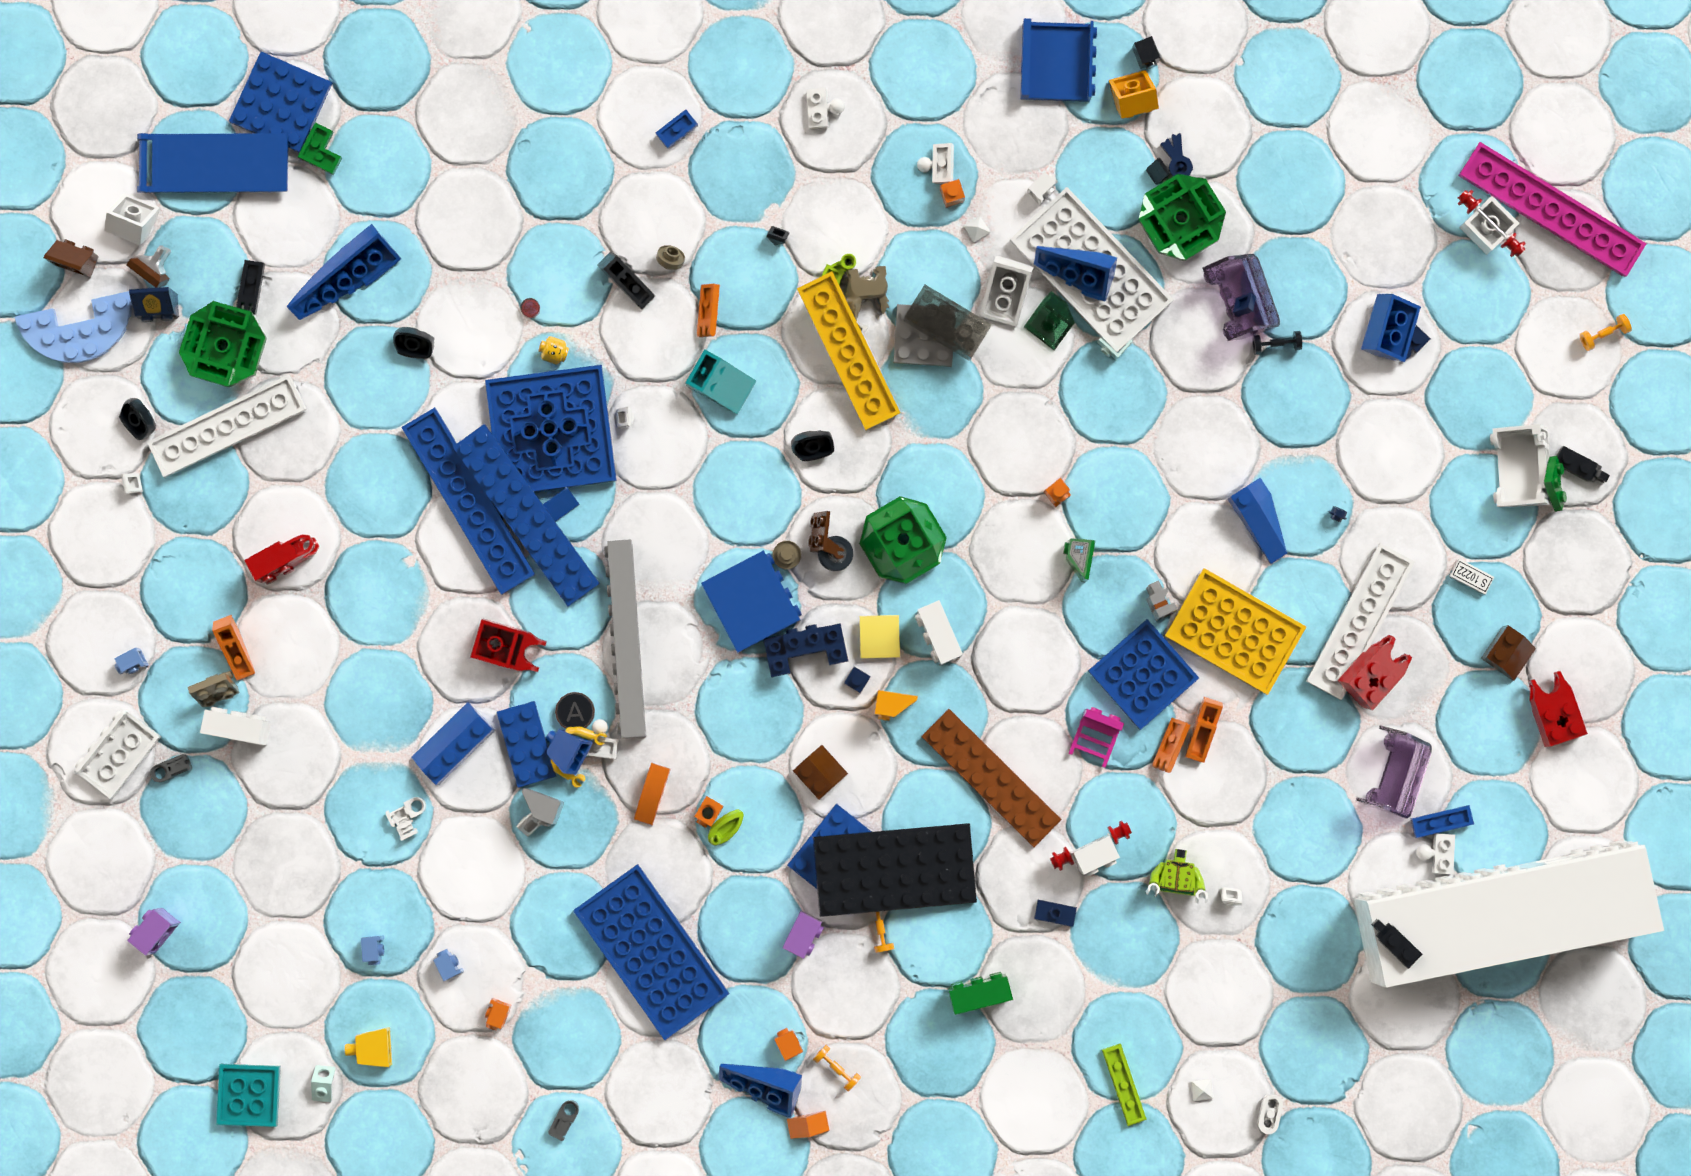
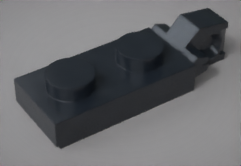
M1565 446L1561 447L1557 455L1559 463L1563 464L1564 470L1587 482L1591 481L1594 483L1595 480L1604 483L1607 482L1610 476L1601 470L1602 466L1598 465V463Z
M1376 919L1371 924L1379 932L1376 935L1378 941L1407 969L1423 955L1390 923L1384 925L1379 919Z

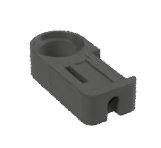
M181 754L153 766L150 775L156 782H165L178 774L191 771L192 765L188 755ZM160 767L166 772L165 777L162 779H158L155 775V771Z
M567 1100L562 1104L548 1131L549 1135L561 1141L565 1139L563 1136L566 1135L579 1113V1105L576 1101ZM573 1104L576 1108L575 1113L572 1115L566 1114L564 1110L565 1105Z

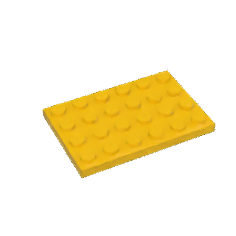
M1203 568L1167 630L1165 637L1268 695L1305 631L1306 626Z

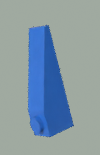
M1261 478L1227 499L1270 564L1287 554L1272 495Z

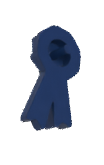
M1181 133L1177 135L1172 134L1173 146L1168 138L1160 144L1162 149L1171 158L1169 164L1170 174L1172 177L1177 174L1190 176L1193 165L1189 158L1183 156Z

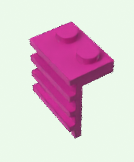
M1091 707L1090 710L1085 709L1068 754L1072 755L1075 748L1104 759L1101 767L1106 768L1119 731H1122L1124 723L1120 722L1121 718L1112 714L1109 717L1102 715V710ZM1083 726L1111 736V743L1108 744L1082 734ZM1079 737L1108 748L1106 755L1078 745Z

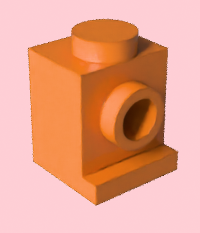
M1061 478L1044 491L1055 507L1071 496L1069 487Z
M493 998L490 1001L493 1007L489 1006L485 1018H488L486 1027L497 1031L498 1028L502 1029L504 1027L512 1005Z

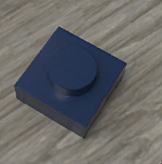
M1251 292L1237 297L1233 314L1236 317H1240L1253 312L1256 296Z
M854 666L844 684L861 693L871 676Z

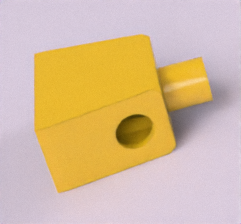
M390 1027L358 1034L355 1036L356 1043L345 1044V1055H356L357 1064L390 1067L392 1065Z

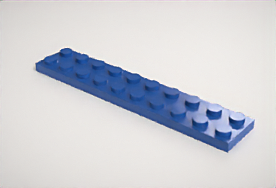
M434 407L402 426L401 428L500 594H505L535 576L534 571L494 504L453 449L457 442L438 410Z
M485 424L453 446V449L567 606H570L600 584Z

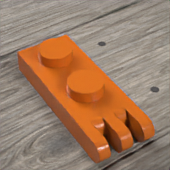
M719 284L701 285L697 324L698 337H711L716 334Z
M1171 718L1153 761L1154 768L1171 773L1191 726L1190 724Z

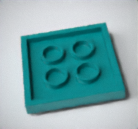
M219 1064L216 1125L277 1127L281 1066Z

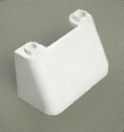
M1535 424L1492 428L1493 434H1490V442L1498 452L1500 488H1497V492L1493 494L1494 503L1497 504V507L1552 505L1544 485L1550 457L1547 427Z

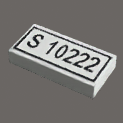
M1461 559L1457 560L1449 576L1483 595L1487 593L1494 579L1490 574Z

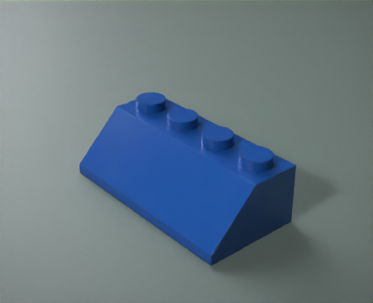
M467 702L412 756V759L435 785H440L495 729Z

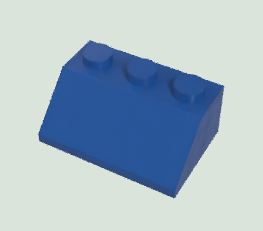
M1377 294L1361 350L1375 356L1405 362L1421 306L1394 294Z

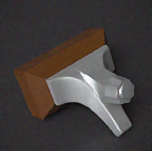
M160 245L154 255L136 256L129 259L126 266L155 288H160L167 285L170 279L165 274L164 262L170 255L171 250Z

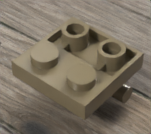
M231 671L219 675L215 674L204 681L188 687L189 694L202 707H210L223 699H231L234 695L239 694V689L231 680L234 678Z

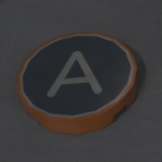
M571 692L560 698L556 705L555 714L557 721L565 729L568 727L587 728L594 719L595 708L588 696L579 692Z

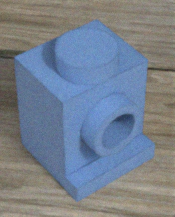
M136 647L114 658L116 661L115 668L120 675L123 673L133 674L140 670L139 666L145 668L149 666L141 649Z
M384 935L361 938L362 962H368V965L380 964L381 956H384V945L380 943V940H384Z
M448 949L437 953L438 958L433 960L443 981L464 972L463 968L458 969L459 961L456 955H452Z

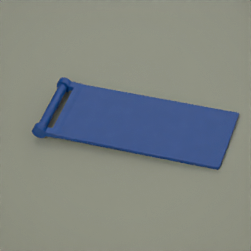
M286 133L137 134V140L139 141V186H137V193L288 191V134ZM152 140V186H147V141Z

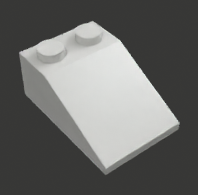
M996 256L979 316L1017 327L1034 266Z

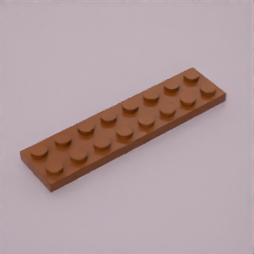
M950 709L921 736L1033 847L1062 820Z

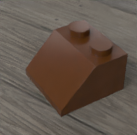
M64 239V242L56 240L43 257L57 267L91 278L99 256L90 247L83 245L82 248L75 246V242Z
M1506 625L1502 626L1481 659L1514 681L1536 648L1524 635Z
M823 745L819 746L792 770L818 800L848 774Z

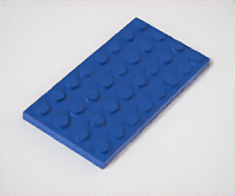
M639 864L573 910L664 1040L730 994Z

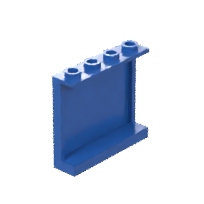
M1031 18L1023 19L1020 100L1090 102L1091 97L1095 96V84H1092V77L1096 75V65H1092L1093 58H1096V46H1093V39L1097 37V27H1094V21H1090V24L1031 22Z
M764 550L701 583L738 654L786 627L801 621L799 616L802 613L797 605H792L790 601L793 598L788 587L783 588L781 582L784 579L779 570L775 571L772 564L775 562L770 553L766 554Z

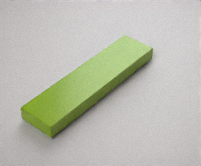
M1121 1043L1101 1049L1127 1126L1147 1120Z

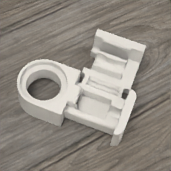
M414 797L403 802L405 806L392 812L386 811V816L391 826L396 827L401 841L419 833L417 828H413L411 824L413 820H410V818L413 819L425 812L426 802L422 798ZM416 800L422 803V809L419 812H414L411 808L412 803Z

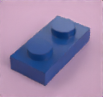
M685 109L655 133L665 147L669 149L695 129L698 123Z

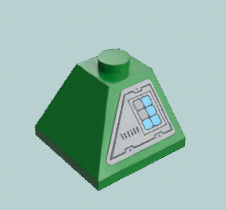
M1070 538L1069 542L1064 544L1063 554H1066V561L1081 582H1087L1090 575L1095 540Z

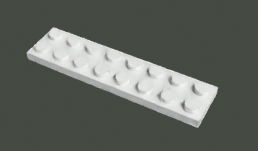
M288 374L166 432L147 443L163 477L166 478L307 409L291 375Z
M1381 543L1378 544L1306 682L1339 700L1343 699L1346 690L1337 680L1361 653L1366 652L1371 646L1415 561Z

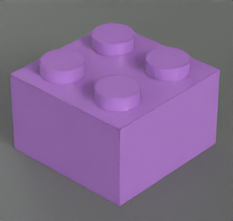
M157 908L152 911L149 909L142 917L144 921L130 931V938L127 941L145 956L155 954L181 922L164 908Z
M800 911L783 945V949L803 959L805 955L810 956L815 946L812 941L814 937L819 938L824 928L821 926L822 921Z

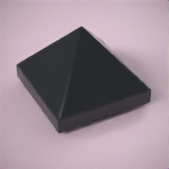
M771 226L766 237L776 246L784 244L790 232Z

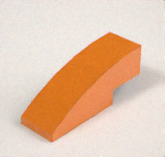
M1203 697L1185 757L1202 763L1205 762L1223 709L1222 702Z
M651 763L634 820L653 825L671 769Z

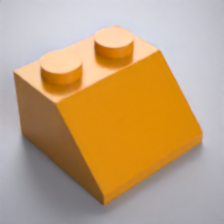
M1146 70L1108 80L1114 103L1121 119L1131 118L1134 115L1149 113L1159 109L1157 91Z
M878 690L874 715H878L879 720L889 721L890 717H896L915 703L918 696Z

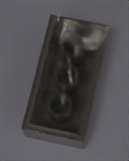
M924 284L904 317V322L969 361L974 357L992 326L989 322Z

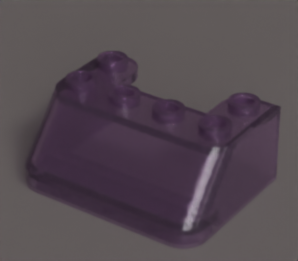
M1255 254L1227 256L1202 267L1205 281L1210 285H1219L1220 296L1225 302L1226 313L1231 320L1224 323L1223 334L1227 341L1245 339L1279 327L1280 318L1260 261ZM1252 292L1256 296L1253 312L1236 317L1233 314L1236 298Z

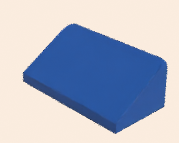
M565 488L543 505L553 519L557 521L580 504L571 491Z

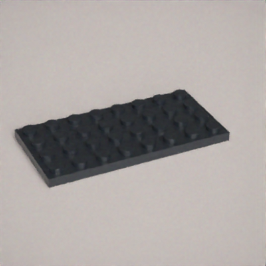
M970 823L813 837L819 917L977 902Z

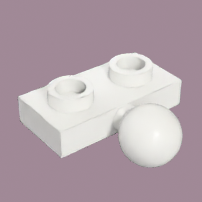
M826 88L806 90L809 129L829 128L828 112L831 111L835 115L841 114L845 109L843 101L834 99L828 104Z
M952 143L933 144V160L927 157H922L918 160L917 168L919 171L926 173L933 168L932 183L945 184L953 181L954 145Z
M598 719L593 723L592 730L595 734L606 733L608 725L604 720ZM599 736L598 740L605 743L603 745H598L595 743V740L591 739L593 744L587 756L616 759L619 739Z
M1435 833L1433 836V849L1428 845H1421L1417 848L1416 854L1419 859L1428 860L1432 857V873L1453 874L1455 835Z

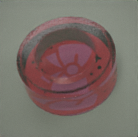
M533 298L523 300L520 306L522 314L527 318H535L539 315L541 309L538 301Z

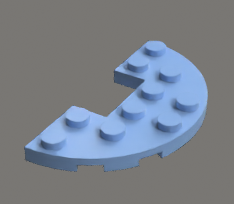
M129 291L92 299L95 319L64 326H58L56 312L53 308L16 316L15 320L23 338L42 355L60 362L81 363L104 355L116 342L120 341L127 330L126 327L132 314V303Z

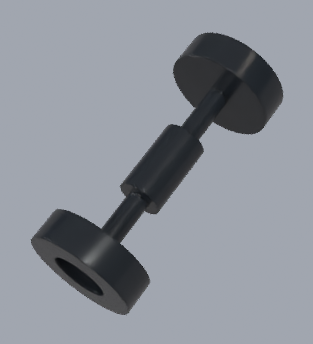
M1293 331V339L1289 340L1280 338L1270 339L1269 342H1261L1260 335L1252 336L1254 355L1261 354L1262 346L1278 347L1285 346L1288 343H1293L1295 351L1302 350L1301 331Z

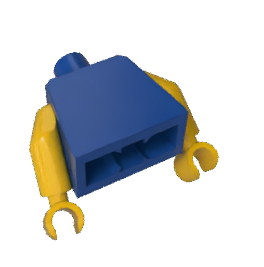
M568 727L566 730L559 729L557 732L550 731L546 736V740L551 743L547 749V755L551 758L550 761L554 772L567 780L571 779L574 787H580L581 784L576 779L584 782L586 778L583 774H577L593 744L591 739L595 740L596 744L603 745L605 743L600 742L598 737H607V735L603 732L594 734V731L583 727Z

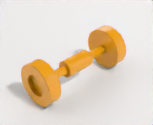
M1625 314L1617 316L1618 325L1602 329L1594 336H1591L1588 331L1580 333V340L1587 351L1594 349L1595 344L1593 340L1597 338L1602 339L1614 333L1616 329L1620 328L1624 334L1631 332L1632 327Z
M875 912L877 934L880 935L882 944L874 946L875 953L895 949L894 943L885 944L884 923L880 918V913Z
M825 1045L815 1055L813 1060L818 1063L824 1058L830 1064V1068L839 1076L842 1075L848 1080L844 1089L849 1092L860 1080L861 1076L856 1073L850 1078L835 1060L832 1061L826 1056L830 1048Z

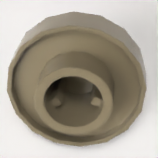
M664 245L658 249L656 260L665 269L677 270L683 266L685 255L675 246Z
M782 541L773 550V560L779 568L784 570L795 568L800 563L801 550L792 541Z

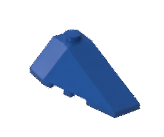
M1037 246L1034 265L1052 276H1058L1065 280V284L1078 288L1086 297L1105 302L1115 275L1118 257L1100 252Z
M723 1063L719 1066V1080L739 1092H747L752 1096V1100L756 1102L760 1100L767 1104V1109L789 1118L793 1116L801 1091L802 1075L780 1068Z

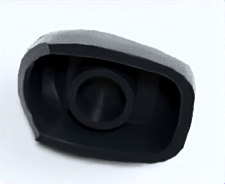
M400 327L394 332L393 343L397 354L410 358L428 359L433 353L435 338L430 334L412 327Z
M129 398L123 403L119 418L126 429L137 440L149 437L156 429V423L150 411L138 398Z
M806 431L792 438L791 448L801 461H813L831 455L834 452V442L829 431Z

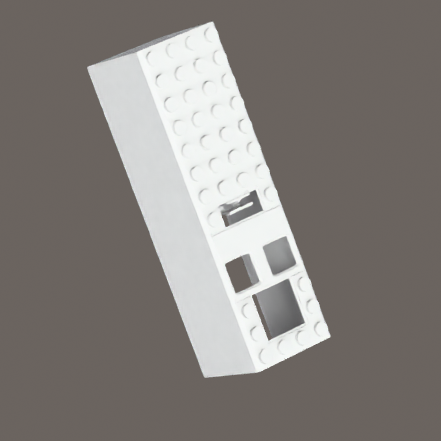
M1638 841L1609 842L1610 846L1604 848L1600 844L1590 846L1589 851L1583 852L1582 848L1570 850L1571 854L1510 867H1505V864L1493 866L1494 869L1491 870L1481 868L1474 870V873L1461 872L1454 874L1455 877L1435 878L1436 881L1422 880L1417 881L1416 885L1402 884L1396 886L1397 889L1383 888L1378 889L1377 893H1359L1358 898H1353L1370 981L1387 988L1664 931L1645 845L1638 844ZM1376 919H1379L1384 925L1387 923L1393 925L1423 954L1409 969L1378 941L1376 935L1379 932L1371 925Z

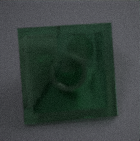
M1051 291L1037 307L1024 328L1055 351L1075 322L1067 302Z

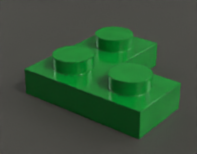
M315 122L298 158L334 175L342 160L341 156L326 149L334 132Z
M1552 456L1548 460L1544 485L1553 509L1557 512L1563 511L1567 496L1566 492L1562 491L1561 475L1564 474L1563 464L1559 463L1557 456Z

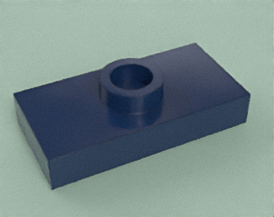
M1038 899L1034 919L1073 927L1077 907Z

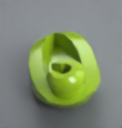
M736 809L719 818L712 825L708 833L709 843L717 846L732 838L742 824L743 812L740 809Z

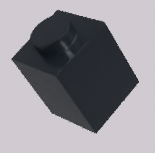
M1150 36L1135 42L1132 49L1140 69L1145 67L1146 69H1151L1157 66L1160 55L1153 37Z

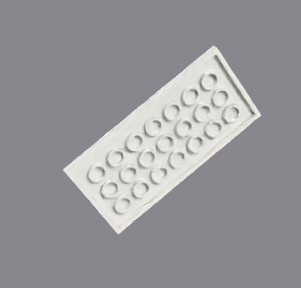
M1068 187L1059 193L1010 239V242L1116 352L1121 350L1174 300ZM1036 247L1092 251L1118 257L1115 275L1106 301L1086 297L1078 288L1073 285L1071 287L1065 284V280L1058 276H1052L1034 265Z

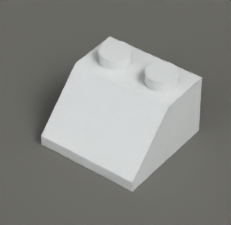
M124 193L106 212L104 231L141 245L149 236L160 207Z

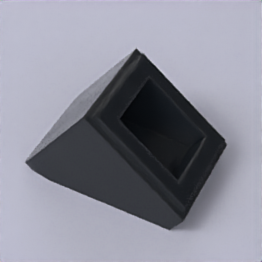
M1157 158L1146 169V172L1156 185L1168 178L1170 174L1161 158Z

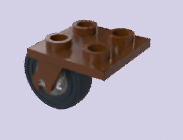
M830 511L814 513L810 521L812 535L808 540L810 552L818 553V559L824 568L830 571L844 570L853 559V548L850 542L841 536L828 537Z

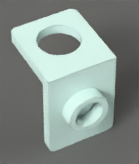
M1100 338L1097 341V343L1102 347L1101 351L1107 357L1112 356L1115 360H1117L1133 342L1132 340H1130L1119 351V353H1117L1102 338Z
M315 1066L311 1080L313 1101H332V1081L335 1067ZM327 1071L329 1076L322 1078L318 1076V1073Z

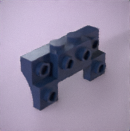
M841 623L825 627H817V624L805 626L806 630L798 631L797 628L786 630L784 635L764 639L771 678L791 674L788 659L818 652H827L829 666L849 662Z

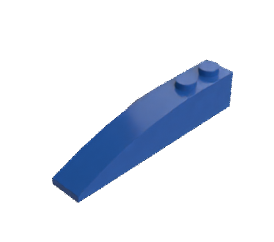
M371 224L332 256L289 302L287 308L301 320L321 310L322 306L330 302L333 304L339 301L338 298L346 294L350 295L364 285L372 284L400 261L401 257L375 226Z

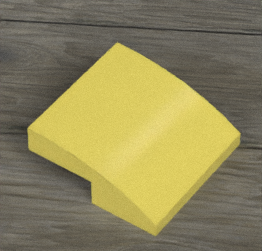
M899 615L859 616L861 658L900 657Z

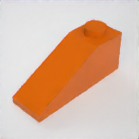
M232 615L213 621L212 632L236 680L255 674L242 636Z

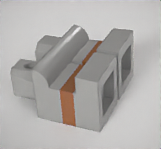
M1159 580L1146 587L1149 594L1146 601L1156 621L1178 610L1175 603L1168 604L1165 598L1168 589L1163 590Z

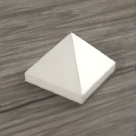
M981 216L964 226L974 243L990 233Z
M631 407L617 409V428L631 426L634 421Z
M139 473L121 474L125 494L143 492Z
M532 813L523 817L516 827L528 837L541 824H538V819L533 818Z
M1221 888L1222 903L1228 906L1242 905L1241 890Z
M1211 1079L1191 1081L1194 1101L1214 1099Z

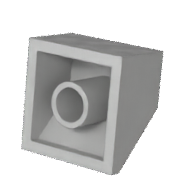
M523 788V796L533 818L538 819L537 823L550 827L551 824H557L564 802L534 790Z

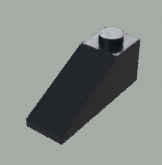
M610 251L597 264L640 309H643L655 297L652 291L613 252Z

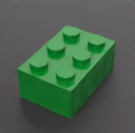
M1001 972L989 974L990 978L983 979L980 976L970 979L971 983L963 984L962 981L952 983L951 988L947 989L954 1014L1013 1000L1006 974L1002 975Z

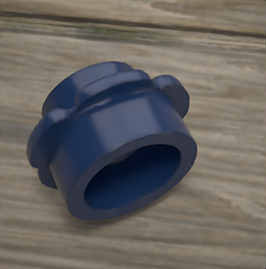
M1333 506L1331 511H1329L1331 514L1330 518L1341 522L1342 519H1347V511Z

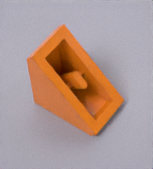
M826 1111L787 1118L790 1139L812 1137L830 1131Z

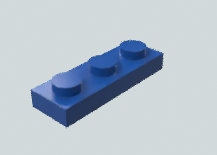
M1470 805L1410 818L1415 838L1474 824Z

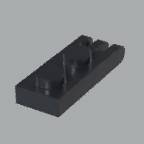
M244 260L236 307L242 309V305H244V310L249 311L250 306H252L251 312L253 315L257 314L265 263Z

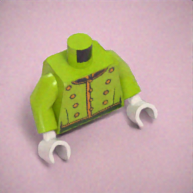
M1175 849L1174 860L1165 859L1164 862H1160L1151 872L1149 886L1146 890L1147 895L1150 890H1153L1155 892L1154 897L1158 895L1159 891L1192 896H1195L1196 893V903H1199V897L1204 898L1205 903H1207L1208 893L1205 891L1204 880L1199 869L1195 867L1194 863L1185 862L1187 850Z

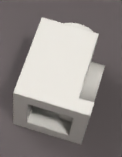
M1044 172L1028 187L1027 192L1041 205L1044 202L1043 197L1048 198L1055 191L1053 188L1058 181L1052 174L1048 175Z

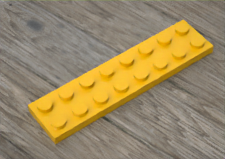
M831 271L797 288L864 429L867 430L900 414V410L833 272Z

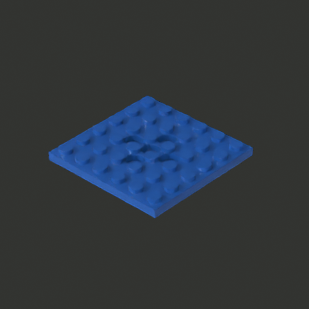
M602 365L485 380L491 432L534 492L617 481ZM545 406H552L550 414H543L542 411ZM573 422L574 429L572 431H565L564 426L566 423ZM547 425L555 426L553 433H545ZM529 427L535 428V434L531 437L525 434ZM550 444L557 445L555 453H548L547 448Z

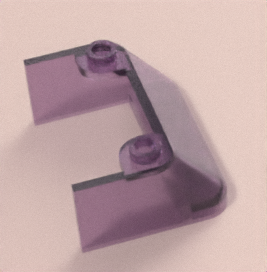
M1380 725L1379 729L1388 733L1384 738V745L1390 753L1379 788H1372L1368 791L1366 799L1356 797L1355 801L1407 819L1413 812L1432 753V746L1430 743L1412 734Z

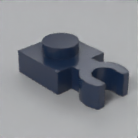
M1417 325L1415 326L1406 360L1411 356L1412 350L1418 353L1431 339Z

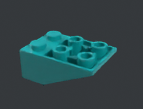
M704 349L685 384L690 389L738 415L756 380Z

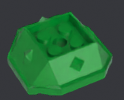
M1177 174L1144 194L1138 221L1159 254L1186 261L1218 242L1226 211L1205 178ZM1176 215H1183L1186 221L1183 223L1178 222Z
M212 301L207 306L190 315L179 354L191 377L225 387H232L256 375L267 337L251 311ZM225 341L228 342L227 349L221 351L220 344Z
M899 496L866 516L859 545L879 578L907 584L940 564L947 537L926 503ZM900 535H906L909 538V542L901 545L897 538Z

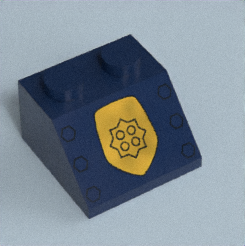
M169 287L129 289L135 317L141 319L142 322H153V319L161 318L162 321H171L173 317H179L178 294Z

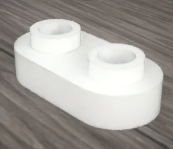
M1268 1094L1262 1100L1257 1124L1260 1131L1265 1134H1273L1279 1126L1283 1102L1275 1094ZM1269 1101H1275L1274 1107H1269ZM1266 1120L1271 1122L1269 1127L1264 1126Z

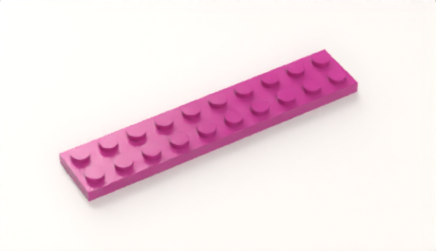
M1482 142L1478 143L1458 175L1623 277H1627L1647 244Z

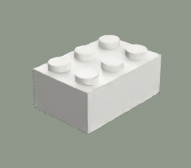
M940 600L917 609L915 619L918 626H923L925 633L922 635L926 644H931L933 651L930 653L934 663L938 662L941 666L962 657L963 653Z
M211 707V710L204 711L200 733L267 745L271 722L266 721V717L250 714L249 718L247 713L231 711L228 714V709Z

